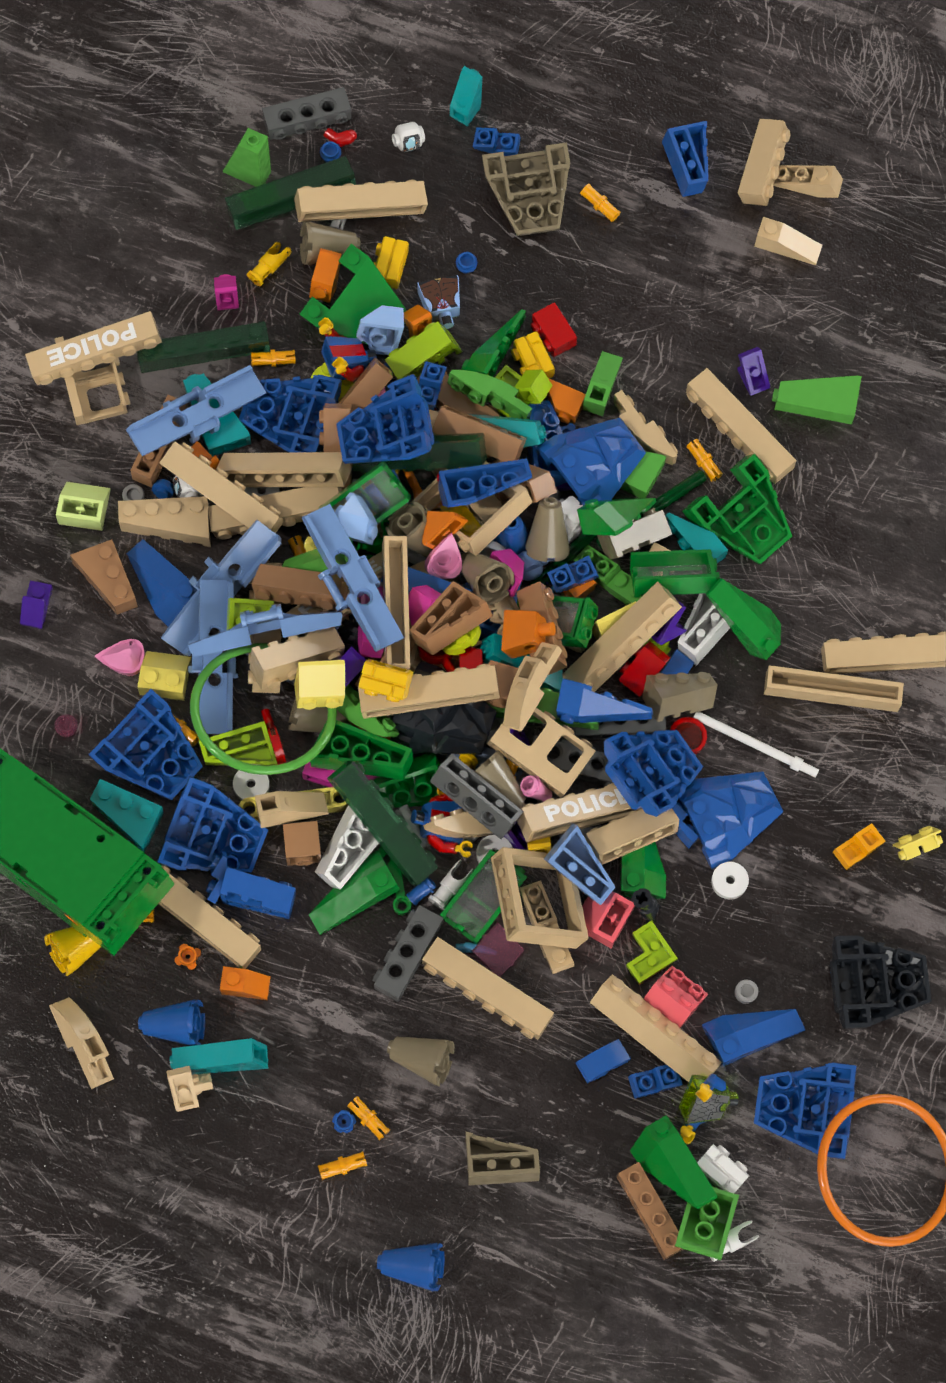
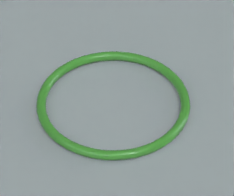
M252 643V645L229 649L221 653L201 671L193 686L190 699L191 720L198 738L207 750L232 768L259 775L290 772L313 760L324 749L333 734L337 718V708H328L326 726L318 742L307 753L287 763L271 766L249 764L229 756L215 745L203 727L199 712L200 695L206 680L217 667L227 660L242 654L251 653V649L259 646L260 649L268 648V643Z

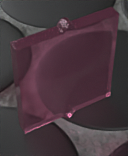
M496 923L487 934L482 936L483 939L472 951L494 974L501 977L510 966L514 965V961L524 949L518 942L507 941L505 929L499 923Z

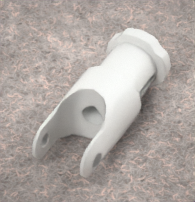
M461 859L456 862L440 882L441 886L433 896L430 895L428 898L440 910L446 908L445 905L453 895H456L474 871L472 868L463 879H454L453 873L461 864Z
M746 1221L729 1230L723 1254L727 1252L732 1253L759 1238V1235H756L746 1241L741 1242L739 1240L738 1233L740 1230L750 1225L752 1221ZM711 1258L713 1262L717 1261V1259Z

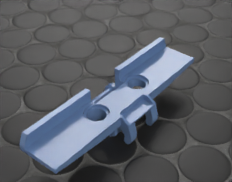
M249 365L205 387L203 390L196 386L191 392L171 402H164L163 409L131 424L126 431L142 456L187 434H190L191 438L189 441L193 444L199 441L201 434L210 431L211 434L217 432L220 428L219 418L265 395L266 391L253 372V368ZM195 399L198 402L183 411L179 409V407ZM209 399H216L219 402V408H212L209 405ZM172 421L178 423L180 427L175 426Z
M328 504L302 516V520L328 568L321 572L318 577L324 581L337 606L335 608L337 612L348 607L350 608L375 652L404 639L402 632L377 589L381 584L366 556L359 557L332 506ZM344 554L348 562L343 565L338 564L335 556ZM335 574L340 579L343 578L350 590L346 600H344L332 578ZM367 594L370 600L367 604H361L357 598Z
M256 520L220 563L216 564L208 556L204 562L209 568L199 580L195 576H192L189 580L197 591L170 624L161 639L185 656H190L191 652L188 648V641L199 640L200 580H232L234 598L242 586L246 588L255 577L260 564H265L281 545V537L259 520ZM233 564H238L240 566V568L237 571L234 568L229 569V567Z
M200 580L199 640L209 637V631L212 628H217L220 632L227 629L228 598H233L232 580ZM222 651L197 657L192 655V666H188V673H198L199 676L206 665L220 655ZM236 657L227 660V673H222V664L212 672V674L220 678L219 685L212 686L207 679L200 695L199 712L207 734H222L232 731L233 679L238 678V674H236Z
M274 604L270 610L259 613L247 610L240 612L241 623L192 642L188 645L191 654L197 657L252 645L250 639L252 634L281 628L284 638L340 626L342 611L294 615L283 613L281 604Z

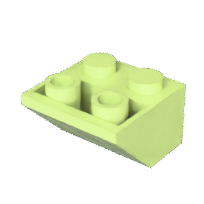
M66 482L60 493L56 512L58 524L103 531L111 489Z

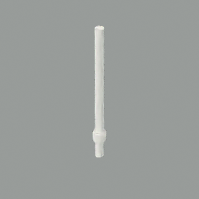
M696 712L693 717L715 730L790 765V768L797 772L800 770L815 778L819 772V769L803 762L804 759L797 756L794 758L701 712Z

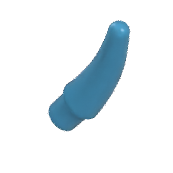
M471 942L456 944V949L462 953L496 954V950L484 945Z

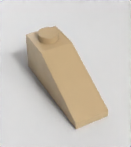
M763 217L754 247L816 265L822 245L785 223Z

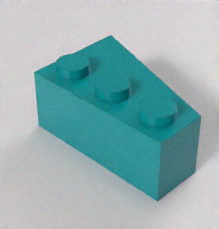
M100 779L90 798L92 806L145 853L164 815L162 806Z

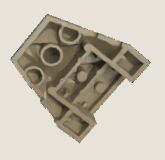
M567 142L546 145L544 151L510 156H504L503 152L482 155L485 177L517 236L560 230L570 168Z

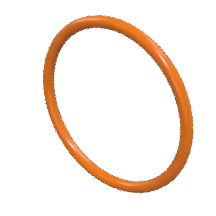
M873 1094L849 1103L829 1123L818 1150V1182L828 1209L838 1223L849 1233L874 1245L902 1246L924 1237L942 1220L946 1213V1184L937 1210L919 1229L896 1237H882L868 1233L854 1225L842 1213L831 1193L827 1177V1155L831 1140L840 1124L850 1114L862 1107L879 1103L899 1105L922 1118L936 1135L944 1154L945 1164L946 1134L936 1119L919 1104L897 1095Z

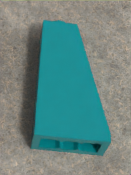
M204 373L200 375L192 374L183 380L186 394L191 392L196 386L203 390L212 384ZM195 399V400H193V401H191V402H189V403H190L191 406H193V405L197 404L198 402H197V400ZM209 399V405L212 408H219V402L216 399ZM234 412L219 418L220 428L217 432L211 434L210 431L201 434L206 449L212 457L251 444L248 430Z
M469 414L526 437L524 447L539 445L545 442L546 430L544 425H541L540 420ZM472 448L469 449L471 452H473V453L476 454L477 456H480V455L477 454V452H478L477 450L472 449Z
M494 633L482 639L480 647L482 649V662L489 664L490 660L519 668L524 657L530 656V654L517 658H510L501 650L502 635ZM563 669L547 675L540 688H549L553 692H560Z
M250 1038L172 1048L170 1066L172 1069L190 1066L192 1074L268 1069L267 1045Z

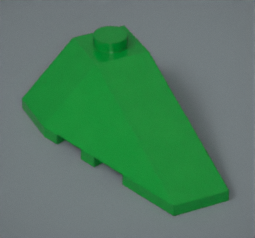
M521 309L472 354L470 360H465L461 370L478 372L494 377L525 321L526 311Z
M656 499L588 500L584 506L577 509L582 532L584 535L616 536L629 529L633 525V519L639 520L641 518L640 513L647 512L656 503Z
M722 578L706 593L750 655L767 660L781 645V623L770 608Z
M426 753L413 758V763L404 780L378 777L360 788L368 790L387 809L404 805L409 807L423 806L429 803L432 797L438 795L437 787L430 780L441 763L437 754Z
M655 842L620 857L621 896L632 898L635 891L645 888L656 899L666 898V874Z
M379 851L371 853L341 889L333 888L309 914L320 935L400 890Z
M667 1115L646 1126L630 1150V1153L636 1162L640 1163L644 1172L653 1175L658 1179V1182L667 1185L679 1197L696 1209L718 1198Z

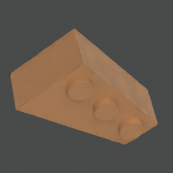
M498 459L490 462L489 464L498 463ZM529 464L532 478L519 484L527 489L532 503L557 493L555 481L550 471ZM502 491L495 494L502 505L511 499Z
M112 539L70 555L73 565L79 569L86 580L98 591L99 595L117 615L138 607Z
M452 581L410 628L409 632L416 645L434 655L491 618L493 614L485 600Z

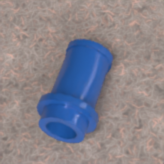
M429 877L422 878L421 883L406 895L414 905H417L430 892H435L436 885Z

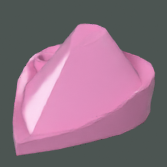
M452 533L444 538L426 558L425 570L428 574L441 579L455 578L460 574L462 559Z
M127 639L102 650L95 655V658L119 674L134 676L140 672L145 651L143 644L139 640Z

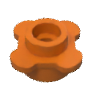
M187 944L180 945V951L178 956L175 957V963L178 966H187L189 970L195 969L197 967L196 961L201 956V950L199 948L194 949Z

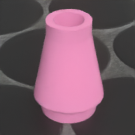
M535 775L526 776L520 784L521 791L527 797L543 802L552 797V791Z

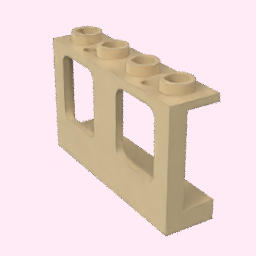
M63 336L54 338L56 343L64 341ZM119 358L111 362L108 367L87 372L78 371L72 376L65 378L76 425L128 413L126 405H130L128 393L123 392L121 387L125 385L123 373H118L116 366L120 365ZM115 384L120 397V405L92 411L87 391L92 388Z
M535 708L532 713L533 716L546 724V726L531 746L524 744L512 735L510 728H506L503 725V721L487 744L496 751L499 750L504 757L527 774L539 777L545 786L560 798L565 795L595 753V750L592 749L593 745L584 738L581 740L573 735L574 731L566 725L561 726L555 722L556 718L547 711L543 713L538 708ZM561 736L583 751L568 773L561 771L547 760V755Z

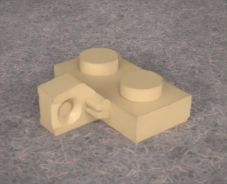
M190 1066L167 1071L177 1112L199 1107L197 1095L202 1093V1091L213 1089L210 1073L192 1075Z

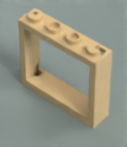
M466 450L446 470L489 463L470 450ZM437 478L413 500L420 503L426 509V512L431 511L441 501ZM517 484L503 490L502 492L511 497V499L470 538L457 531L453 537L458 546L467 553L469 551L477 556L532 503L525 487Z
M502 847L491 857L507 941L576 949L588 940V930L586 928L579 888L544 860L548 853ZM514 865L556 870L568 930L526 925Z

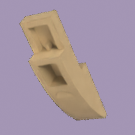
M622 390L614 395L613 403L621 413L619 418L622 419L642 448L647 452L666 456L665 463L675 464L678 451L674 444L669 443L665 438L666 434L660 425L657 426L654 421L646 424L643 414L641 412L638 413L634 408L632 398L629 395H625Z
M541 642L533 657H524L509 691L503 724L506 728L522 731L545 694L540 687L562 652L558 645Z
M463 808L451 811L448 817H444V814L433 816L430 818L431 822L423 825L424 829L429 832L452 838H477L493 834L467 811L464 812Z
M541 880L519 888L532 926L560 929ZM540 945L552 974L574 967V961L568 948Z
M70 997L49 1005L67 1048L73 1047L91 1089L113 1080V1075L105 1057L109 1056V1053L97 1030L81 1008Z

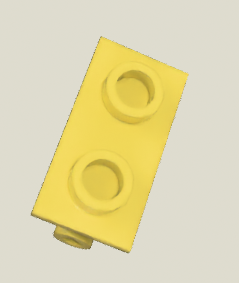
M927 826L921 828L916 835L900 837L898 839L899 842L893 844L894 847L901 850L898 852L900 860L905 859L907 861L921 855L919 846H922L925 853L940 847L943 840L940 835L936 834L940 833L941 830Z

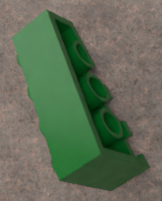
M336 720L329 742L310 763L311 767L404 780L413 763V753L409 747ZM325 723V725H324V727H323V729H322L320 735L318 736V738H317L315 744L318 742V740L320 739L321 735L323 734V731H324V729H325L326 723Z

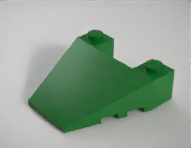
M350 244L339 259V263L354 273L355 276L330 309L312 297L300 315L318 329L320 328L318 323L327 317L332 321L333 329L338 334L347 338H357L356 333L360 320L380 306L403 308V312L407 310L371 258L353 244Z
M755 454L745 456L730 469L743 487L717 509L708 496L705 495L697 497L682 512L691 523L713 532L727 547L757 564H761L788 541L792 534L784 512L780 509L777 501L778 496L769 479L771 477L768 470Z

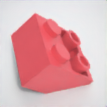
M611 892L602 905H599L588 896L582 906L588 936L612 948L634 910V903L615 892Z
M671 966L654 983L643 999L681 1028L708 994L700 985L687 978L681 970Z

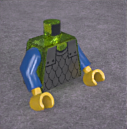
M710 1074L708 1077L692 1075L679 1105L681 1114L686 1122L681 1127L680 1136L686 1144H690L695 1137L694 1131L700 1124L707 1121L720 1120L727 1106H737L738 1104L737 1092H730L725 1080L715 1074Z

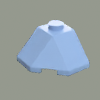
M380 306L360 320L356 337L361 342L365 341L369 345V349L375 350L376 354L389 355L391 351L398 348L404 329L403 308Z
M350 492L346 496L347 502L345 505H339L335 510V514L351 541L373 545V541L378 533V523L363 497Z

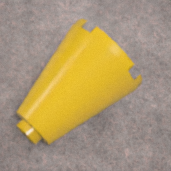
M73 927L48 933L44 937L46 946L51 945L52 951L49 954L62 973L66 972V976L72 974L101 948L95 941L88 936H83Z

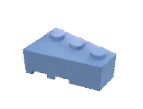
M572 823L545 856L544 860L593 901L602 905L615 889V886L582 835L578 825Z

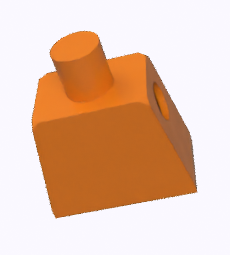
M504 610L501 650L510 658H517L536 652L541 642H545V636L555 635L556 627L554 622H546V619L536 611Z

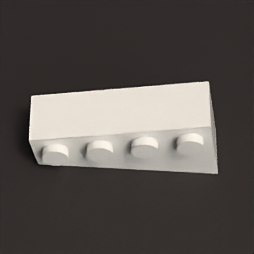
M356 788L315 873L330 887L341 889L398 819L368 790Z

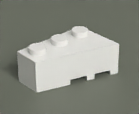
M706 593L699 594L697 600H695L691 615L684 627L687 631L681 634L679 638L678 649L697 666L730 629Z

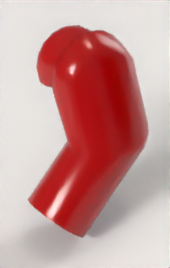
M328 128L324 133V137L342 147L353 143L357 138V134L351 129L337 133Z

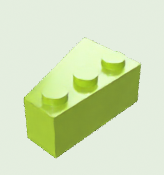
M437 321L436 323L428 324L418 336L415 335L406 341L407 344L403 347L391 351L385 361L398 380L412 374L417 378L422 373L425 361L430 363L438 362L440 365L445 362L444 357L453 352L458 355L463 351L451 333Z
M265 721L210 737L217 747L237 760L262 766L278 765ZM199 740L205 765L228 766L212 755Z

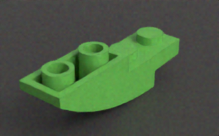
M451 370L447 383L453 390L466 395L473 403L484 407L489 401L495 408L509 414L511 418H530L532 408L517 399L519 390L486 374L467 370Z
M587 545L573 560L576 562L589 555L599 575L594 581L626 605L637 602L644 595L634 597L631 576L622 571L617 563L590 545Z
M350 684L345 687L343 706L337 707V710L356 726L375 735L397 737L400 734L395 728V723L386 716L364 719L361 713L359 692L354 690Z

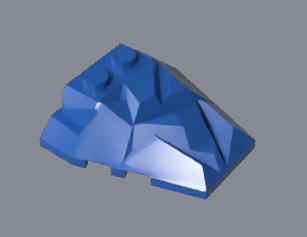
M414 374L392 382L388 385L389 390L380 397L377 395L371 398L372 403L363 409L358 407L336 424L342 460L345 464L409 460L430 452L431 445L435 441L429 408L422 396L421 388Z
M313 375V378L308 379L293 377V380L281 381L280 378L259 380L266 394L243 406L239 417L241 423L289 453L324 451V445L319 443L320 432H324L323 423L319 422V412L323 410L325 403L338 404L341 394V379L324 375Z
M621 418L554 435L536 448L548 466L555 465L578 496L579 505L583 506L586 501L591 499H598V501L611 500L646 454Z
M152 689L138 701L135 708L89 753V756L105 771L170 800L183 789L189 777H194L203 767L190 742L187 741L183 734L181 726L174 718L168 703Z
M678 730L654 731L652 734L638 731L635 735L621 732L604 741V755L608 759L605 772L631 809L637 810L642 808L646 814L655 817L671 810L676 805V801L684 794L687 786L692 783L703 768V765Z
M764 772L697 778L687 786L684 794L677 800V802L684 806L703 844L702 852L711 870L717 868L722 863L732 861L743 848L748 846L759 833L763 832L783 813V809Z
M190 776L168 827L157 862L177 870L201 869V871H208V869H212L209 865L214 856H220L223 851L227 855L228 868L242 872H252L268 828H261L259 821L234 803L214 785Z
M828 1063L826 1066L816 1068L808 1067L795 1072L787 1071L761 1076L759 1079L754 1124L818 1155L823 1134L829 1123L841 1109L854 1101L856 1066ZM852 1114L836 1130L831 1140L827 1157L845 1160Z

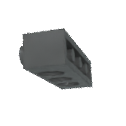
M344 87L262 108L263 120L269 140H280L288 135L303 134L307 130L323 129L328 125L342 124L352 119L351 107ZM327 108L332 109L330 112H325L324 110ZM311 114L312 116L304 117L303 115ZM285 119H290V120H291L290 122H287V123H286V122H283V120H285Z
M652 716V719H647L648 722L646 724H640L637 720L625 721L623 725H617L614 721L603 722L599 726V730L574 727V735L580 740L582 738L586 740H606L621 732H627L628 735H635L638 731L652 734L654 731H665L666 720L664 717L663 721L657 722L655 717Z
M534 736L532 744L538 736ZM561 740V742L557 741L551 750L556 751L559 757L551 759L547 755V760L561 771L568 773L575 765L569 761V758L572 756L580 758L583 751L569 741ZM592 747L595 753L576 779L607 786L613 783L605 772L608 759L603 752L596 751V748ZM598 761L602 763L603 768L596 770L591 766V763Z
M451 754L440 765L430 780L432 784L501 840L513 828L523 813L519 807L454 754Z
M420 905L417 910H411L406 920L409 922L405 930L401 929L395 939L398 942L394 950L389 949L384 958V961L387 963L383 970H377L372 980L375 982V990L397 1002L400 1001L443 924V917ZM415 928H421L425 933L422 937H415L412 935V931ZM403 948H410L414 953L410 957H403L400 952ZM396 967L401 969L402 974L399 977H392L389 971Z

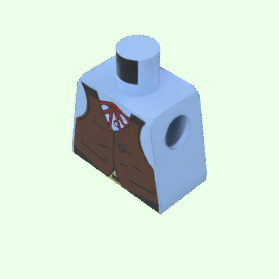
M458 275L418 282L417 292L423 307L431 313L432 321L440 320V324L446 329L453 327L452 317L460 315Z

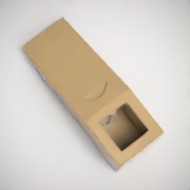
M779 165V176L775 179L773 186L815 197L838 198L843 178L835 166Z
M275 791L255 796L261 828L329 814L325 796L322 792Z

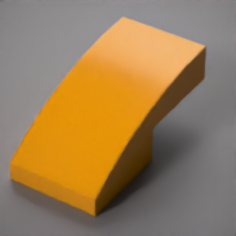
M871 823L856 833L851 839L837 847L833 853L847 870L886 841Z

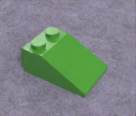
M712 1187L718 1198L699 1209H696L687 1202L675 1246L721 1260L739 1195Z

